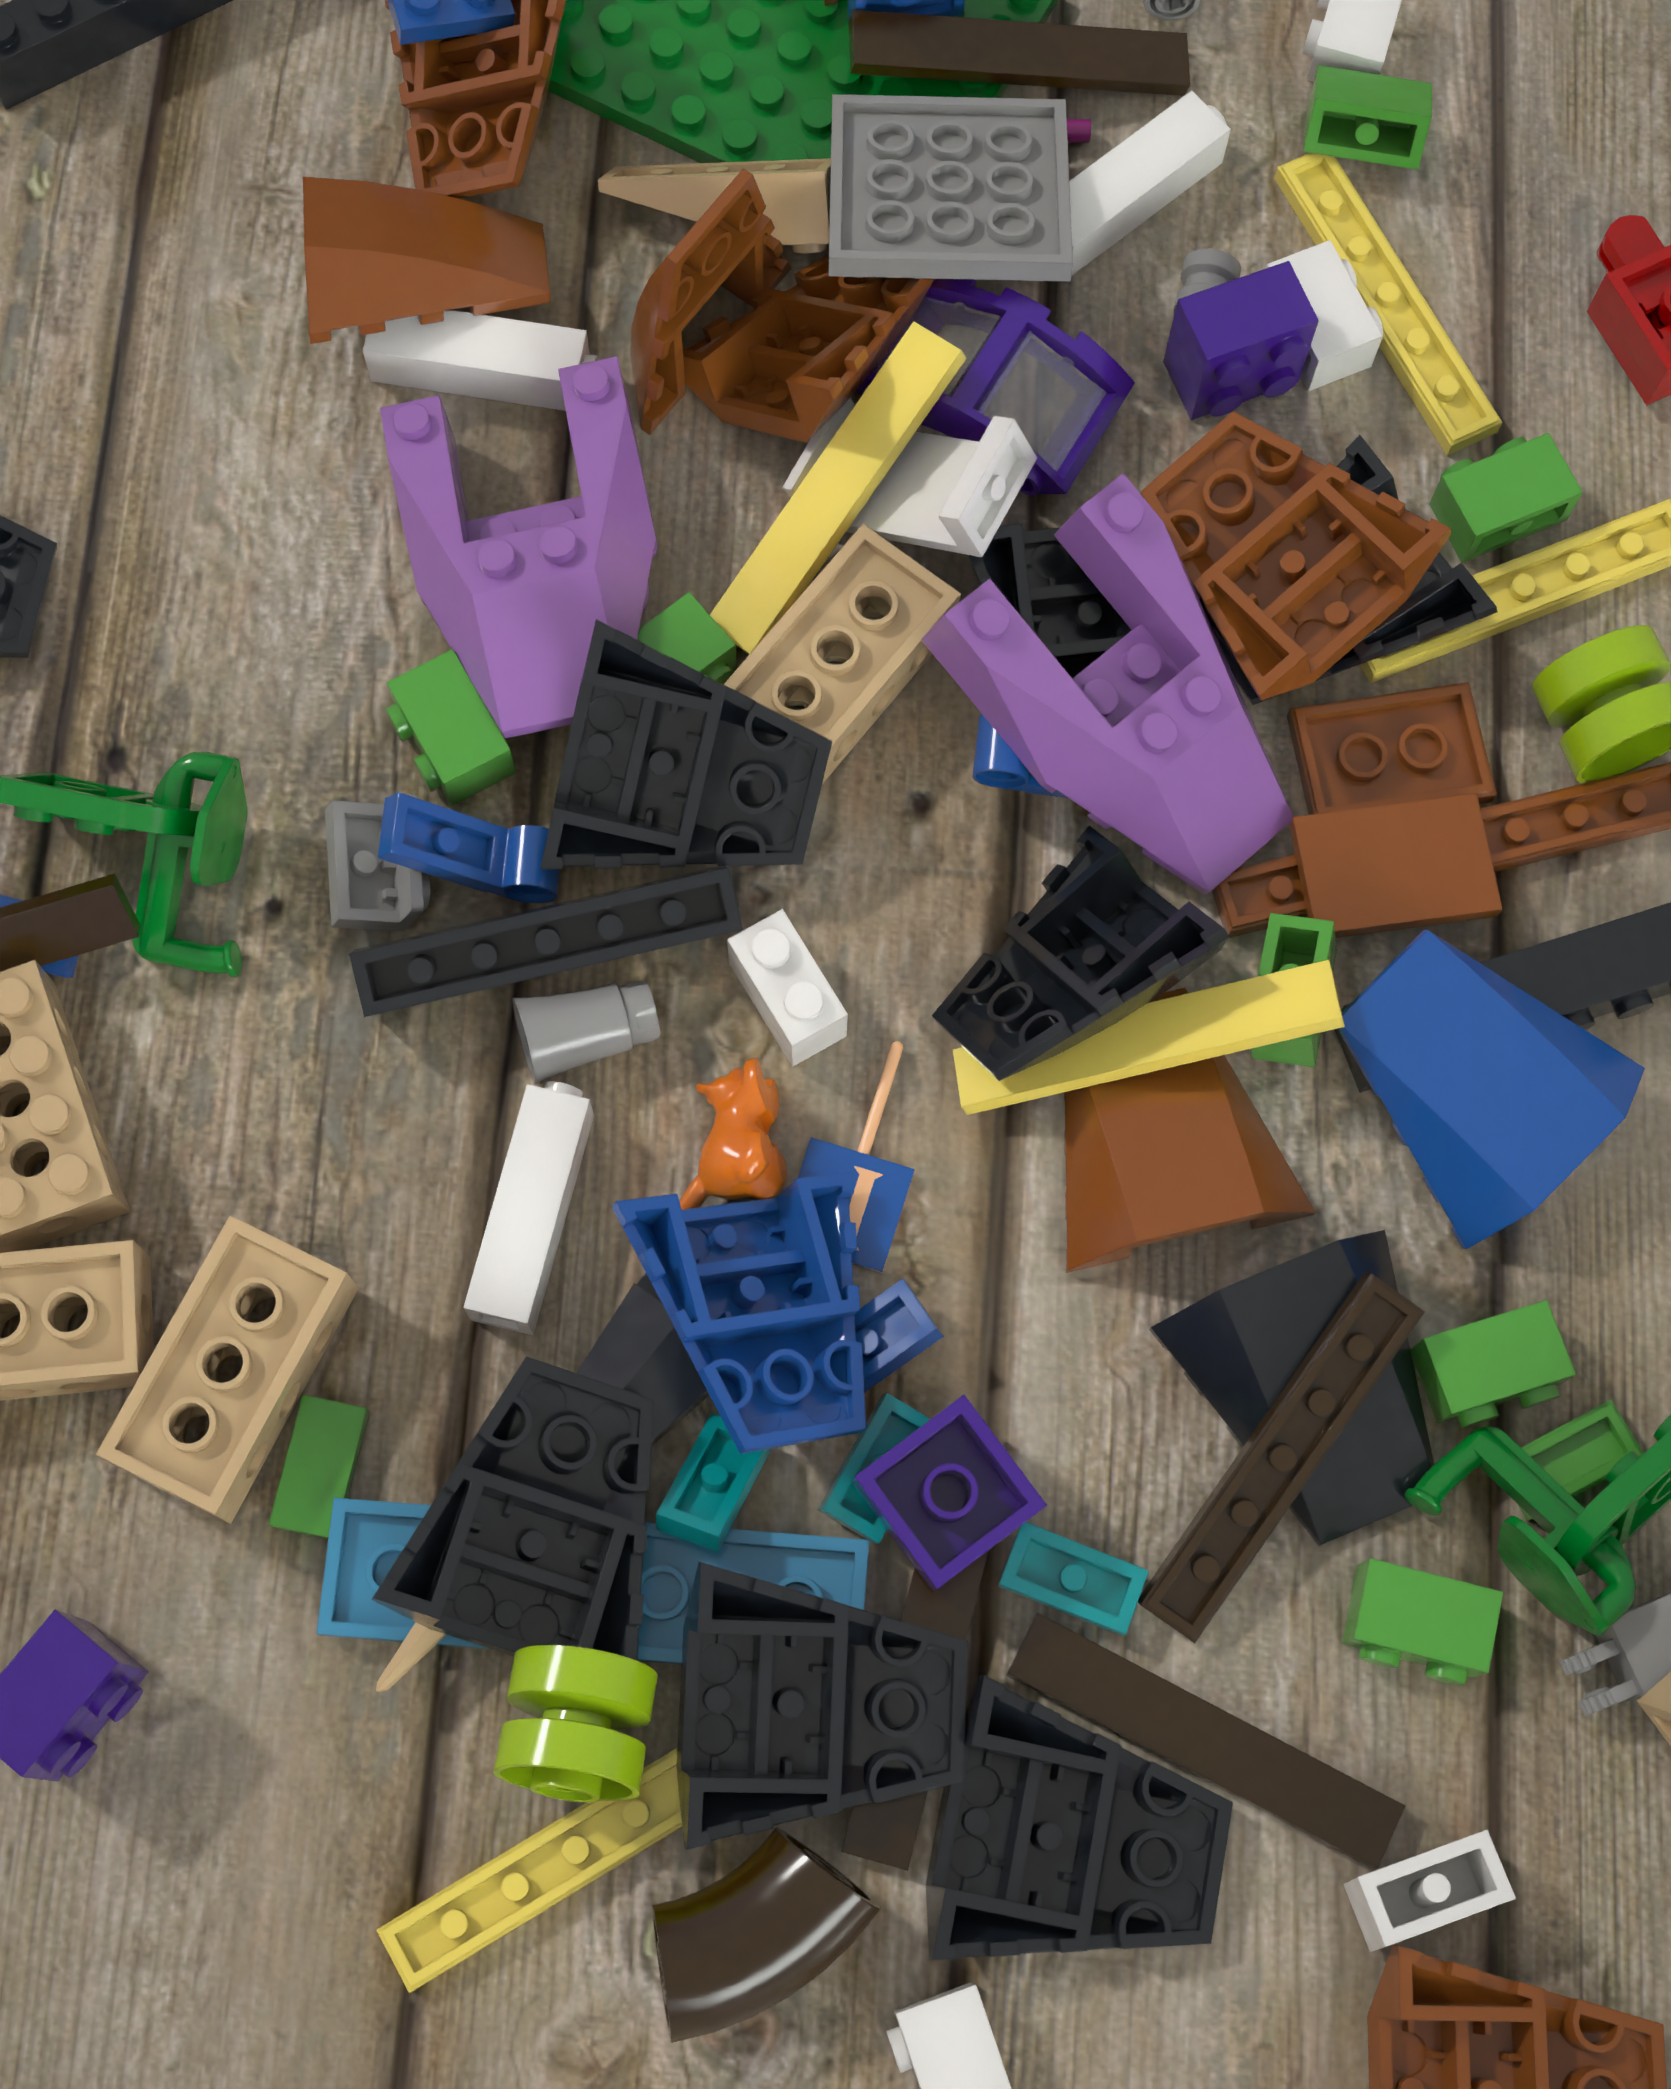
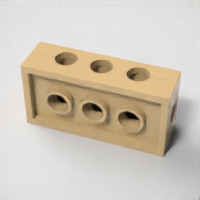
M862 524L724 685L831 739L832 746L823 779L824 783L932 655V652L921 639L946 612L960 602L961 593L865 524ZM873 617V618H878V619H877V620H871V619H867V618ZM838 661L842 662V664L832 665L827 662ZM800 705L806 708L802 710H791L787 707Z
M36 960L0 972V1048L10 1044L7 1051L0 1056V1253L29 1250L130 1212L55 983ZM30 1100L27 1108L21 1114L12 1117L15 1108L19 1104ZM49 1158L46 1168L38 1175L30 1177L33 1167L39 1161Z
M230 1215L96 1455L112 1465L231 1524L359 1288L347 1272ZM266 1299H276L275 1309L266 1320L257 1323L250 1321L252 1310L259 1302ZM242 1357L243 1365L240 1373L231 1381L219 1383L218 1374L221 1366L231 1358ZM209 1416V1428L205 1436L197 1442L187 1444L185 1436L189 1424L198 1417Z
M134 1240L0 1253V1401L134 1387L154 1351L150 1256ZM88 1308L85 1322L78 1329L68 1332L67 1326L71 1316L80 1309ZM20 1314V1322L17 1329L8 1337L2 1338L1 1333L4 1324L11 1317Z

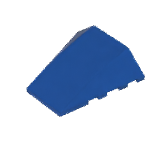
M1423 930L1342 1011L1345 1027L1338 1028L1374 1094L1380 1096L1392 1117L1393 1122L1391 1124L1403 1145L1408 1146L1425 1176L1422 1179L1434 1200L1441 1204L1452 1223L1453 1228L1451 1230L1460 1246L1466 1250L1535 1211L1626 1118L1645 1070L1640 1064L1429 930Z
M853 1172L798 1178L776 1198L681 1210L678 1195L670 1194L616 1201L612 1205L622 1228L740 1454L861 1433L866 1429L862 1343L856 1342L855 1314L860 1311L859 1286L853 1285L852 1253L857 1249L856 1223L850 1222L849 1197L854 1194Z

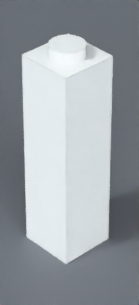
M1191 90L1069 181L1073 253L1071 276L1223 163L1231 129L1227 126L1223 115L1214 106L1206 105Z
M454 310L443 311L444 321L425 325L420 324L418 316L385 321L386 331L367 334L363 347V354L371 382L564 411L566 410L558 369L598 360L597 355H590L587 330L487 315L473 316L472 313Z
M555 1081L546 1082L544 1088L529 1084L526 1086L463 1307L471 1321L534 1335L594 1118L590 1099L583 1098V1092L574 1086Z

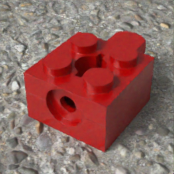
M1628 215L1619 217L1611 223L1597 250V257L1607 273L1587 313L1647 406L1671 395V245L1664 247L1645 217ZM1657 314H1658V316H1659V318H1660V321H1661L1666 327H1663V326L1660 324V322H1659V320H1658V317H1657Z

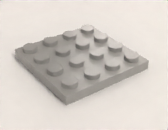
M832 94L829 276L1071 281L1073 253L1066 99Z

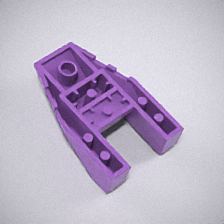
M617 356L558 369L582 495L580 497L469 520L456 440L440 395L380 408L387 457L417 592L440 628L450 649H453L505 739L566 726L572 723L596 619L638 640L642 612L646 611L650 591L648 579L652 558L656 556L658 544L630 403Z
M1123 473L1079 507L1054 536L1130 627L1131 632L1072 679L992 580L988 579L946 612L921 640L1043 788L1051 793L1056 790L1089 811L1088 818L1106 830L1113 827L1143 847L1142 854L1206 895L1291 822L1293 815L1220 642L1162 519Z

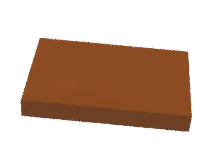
M1469 682L1290 708L1288 712V725L1309 815L1477 793L1479 804L1492 802L1497 795Z
M1477 793L1292 817L1289 824L1308 918L1334 921L1336 938L1498 917L1502 911Z

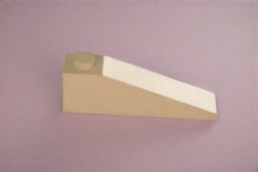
M831 158L617 166L598 179L599 192L697 222L739 172L745 169L753 174L766 205L763 214L772 220L775 227L771 233L773 237L778 239L782 245H792L793 252L802 254L824 251L827 249V244H829Z

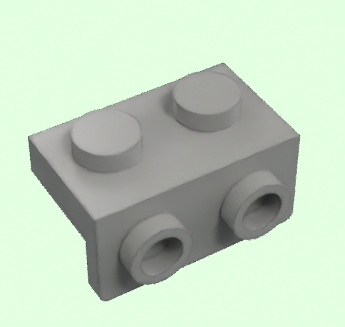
M403 793L417 798L416 794ZM332 800L325 808L331 927L405 931L426 910L429 904L430 880L427 874L378 858L384 804Z

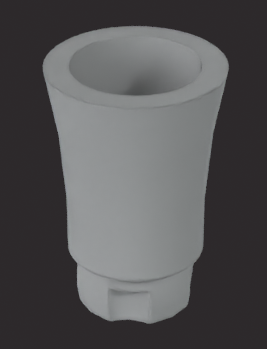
M636 981L617 987L616 983L569 993L512 999L520 1042L534 1085L569 1069L604 1057L632 1051V1045L644 1044L660 1038V1026L649 985L645 981Z

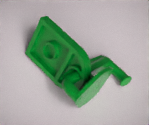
M191 752L180 757L171 766L157 785L154 794L49 772L0 775V803L14 806V817L37 822H52L53 817L75 819L74 829L103 835H113L114 830L148 832L135 914L141 926L139 937L132 939L136 952L144 959L161 964L206 973H228L230 977L234 978L240 975L242 956L236 941L228 940L225 945H209L174 938L188 848L192 849L190 874L192 882L196 885L211 886L228 882L237 870L248 814L238 758L211 752ZM195 779L213 782L202 806L191 802Z
M1671 1415L1664 1420L1654 1433L1653 1437L1657 1442L1642 1456H1639L1635 1451H1631L1613 1466L1605 1478L1609 1485L1586 1508L1581 1506L1505 1432L1491 1426L1479 1427L1472 1431L1434 1464L1414 1488L1407 1489L1405 1498L1418 1510L1433 1516L1439 1515L1442 1512L1440 1503L1447 1494L1479 1466L1548 1533L1543 1539L1526 1522L1516 1516H1509L1501 1523L1497 1546L1499 1556L1506 1567L1550 1612L1600 1637L1627 1612L1634 1602L1636 1583L1630 1561L1622 1545L1671 1502ZM1591 1570L1608 1585L1593 1600H1591L1577 1576H1581Z

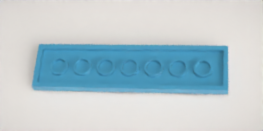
M333 1498L316 1634L352 1639L390 1642L404 1641L415 1621L371 1599L431 1505ZM645 1522V1525H647L646 1553L643 1554L641 1594L644 1595L642 1625L639 1626L638 1659L641 1662L682 1665L683 1627L698 1561L864 1610L869 1540L730 1529L719 1552L659 1531L656 1529V1523ZM446 1635L436 1644L440 1646L490 1649L450 1635Z

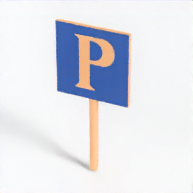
M899 1041L891 1044L858 1150L854 1151L811 1137L798 1178L853 1172L854 1194L849 1197L850 1222L856 1223L857 1249L852 1253V1264L879 1273L883 1272L915 1171L913 1168L869 1155L903 1051V1044Z

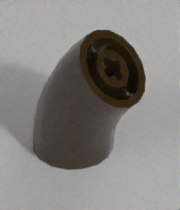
M778 1827L772 1831L750 1857L722 1879L700 1891L679 1899L652 1905L657 1959L670 2042L673 2043L716 2032L752 2018L790 1997L826 1970L848 1949L880 1911L881 1907L859 1886L824 1858Z

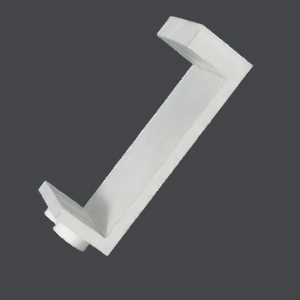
M851 398L808 442L782 487L789 499L793 496L855 405ZM994 416L980 442L915 432L846 532L855 533L862 524H865L887 540L983 557L1037 460V456L1013 418Z

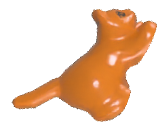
M751 1058L745 1062L743 1069L735 1068L728 1075L718 1077L711 1083H698L696 1085V1090L705 1095L708 1104L713 1106L716 1116L713 1128L702 1147L698 1175L692 1180L679 1200L681 1210L699 1208L709 1196L729 1200L748 1197L756 1200L770 1199L782 1190L787 1180L785 1159L780 1153L778 1146L772 1143L768 1136L769 1129L779 1114L778 1088L773 1078L764 1079L758 1058Z

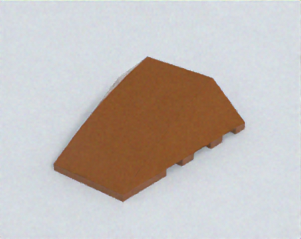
M384 0L385 7L389 9L387 0ZM511 0L515 12L514 26L479 34L400 45L396 29L390 32L393 54L401 60L404 82L398 85L401 105L409 109L412 128L406 131L415 189L459 199L520 186L536 139L549 89L566 0Z
M745 169L739 172L655 270L637 302L631 327L630 358L640 427L649 435L652 434L686 393L681 331L720 285L753 307L752 298L769 288L775 289L792 269L789 261L781 256L784 251L781 242L771 235L775 227L772 220L763 214L766 205L753 174Z
M303 177L304 254L310 344L331 341V330L358 326L360 335L386 331L385 321L418 316L421 325L444 321L443 311L468 307L473 316L551 303L543 224L483 204L425 190L358 180Z
M829 254L796 272L794 276L797 285L787 291L767 289L751 299L754 307L753 311L729 324L727 318L721 316L702 328L705 339L688 349H685L682 344L685 384L723 423L807 443L845 405L868 375L880 363L914 315L935 279L829 276Z
M1234 411L1227 415L1140 492L1164 522L1195 590L1260 701L1314 683L1407 601L1451 535L1450 527L1433 518L1428 522L1406 510L1405 503L1383 491L1380 495L1352 481L1350 474L1331 463L1325 466L1303 454L1301 447Z
M1186 988L1167 991L1150 1002L1187 994L1188 991ZM1225 1055L1064 1092L1065 1220H1067L1066 1273L1128 1259L1135 1247L1246 1221H1250L1251 1228L1256 1229L1312 1216L1316 1213Z
M1392 1945L1367 2015L1369 2089H1667L1663 2024L1584 2000L1549 1992L1544 1988L1527 1983L1512 1981L1482 1972L1480 1969L1428 1956L1406 1947Z

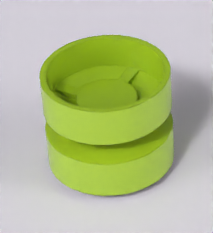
M1636 625L1625 627L1592 639L1552 662L1539 673L1532 683V690L1549 725L1552 727L1571 726L1560 738L1559 746L1575 779L1579 783H1587L1627 773L1671 751V682L1658 684L1669 673L1671 663L1651 626Z
M537 1645L517 1650L513 1660L507 1702L516 1709L537 1718L515 1719L502 1724L493 1770L494 1775L509 1784L531 1790L545 1797L564 1801H622L638 1797L646 1746L638 1739L617 1730L639 1728L650 1723L658 1678L657 1672L637 1660L589 1648Z

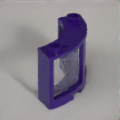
M935 279L914 315L880 363L856 390L860 394V398L914 321L961 349L967 358L921 425L952 438L980 442L994 416L1013 418L1037 456V460L1019 491L1030 496L1037 494H1067L1135 382L1103 348L1081 331L1077 338L1073 339L1067 333L1047 321L1046 319L1052 310L1008 287L999 296L975 287L977 282L974 279Z

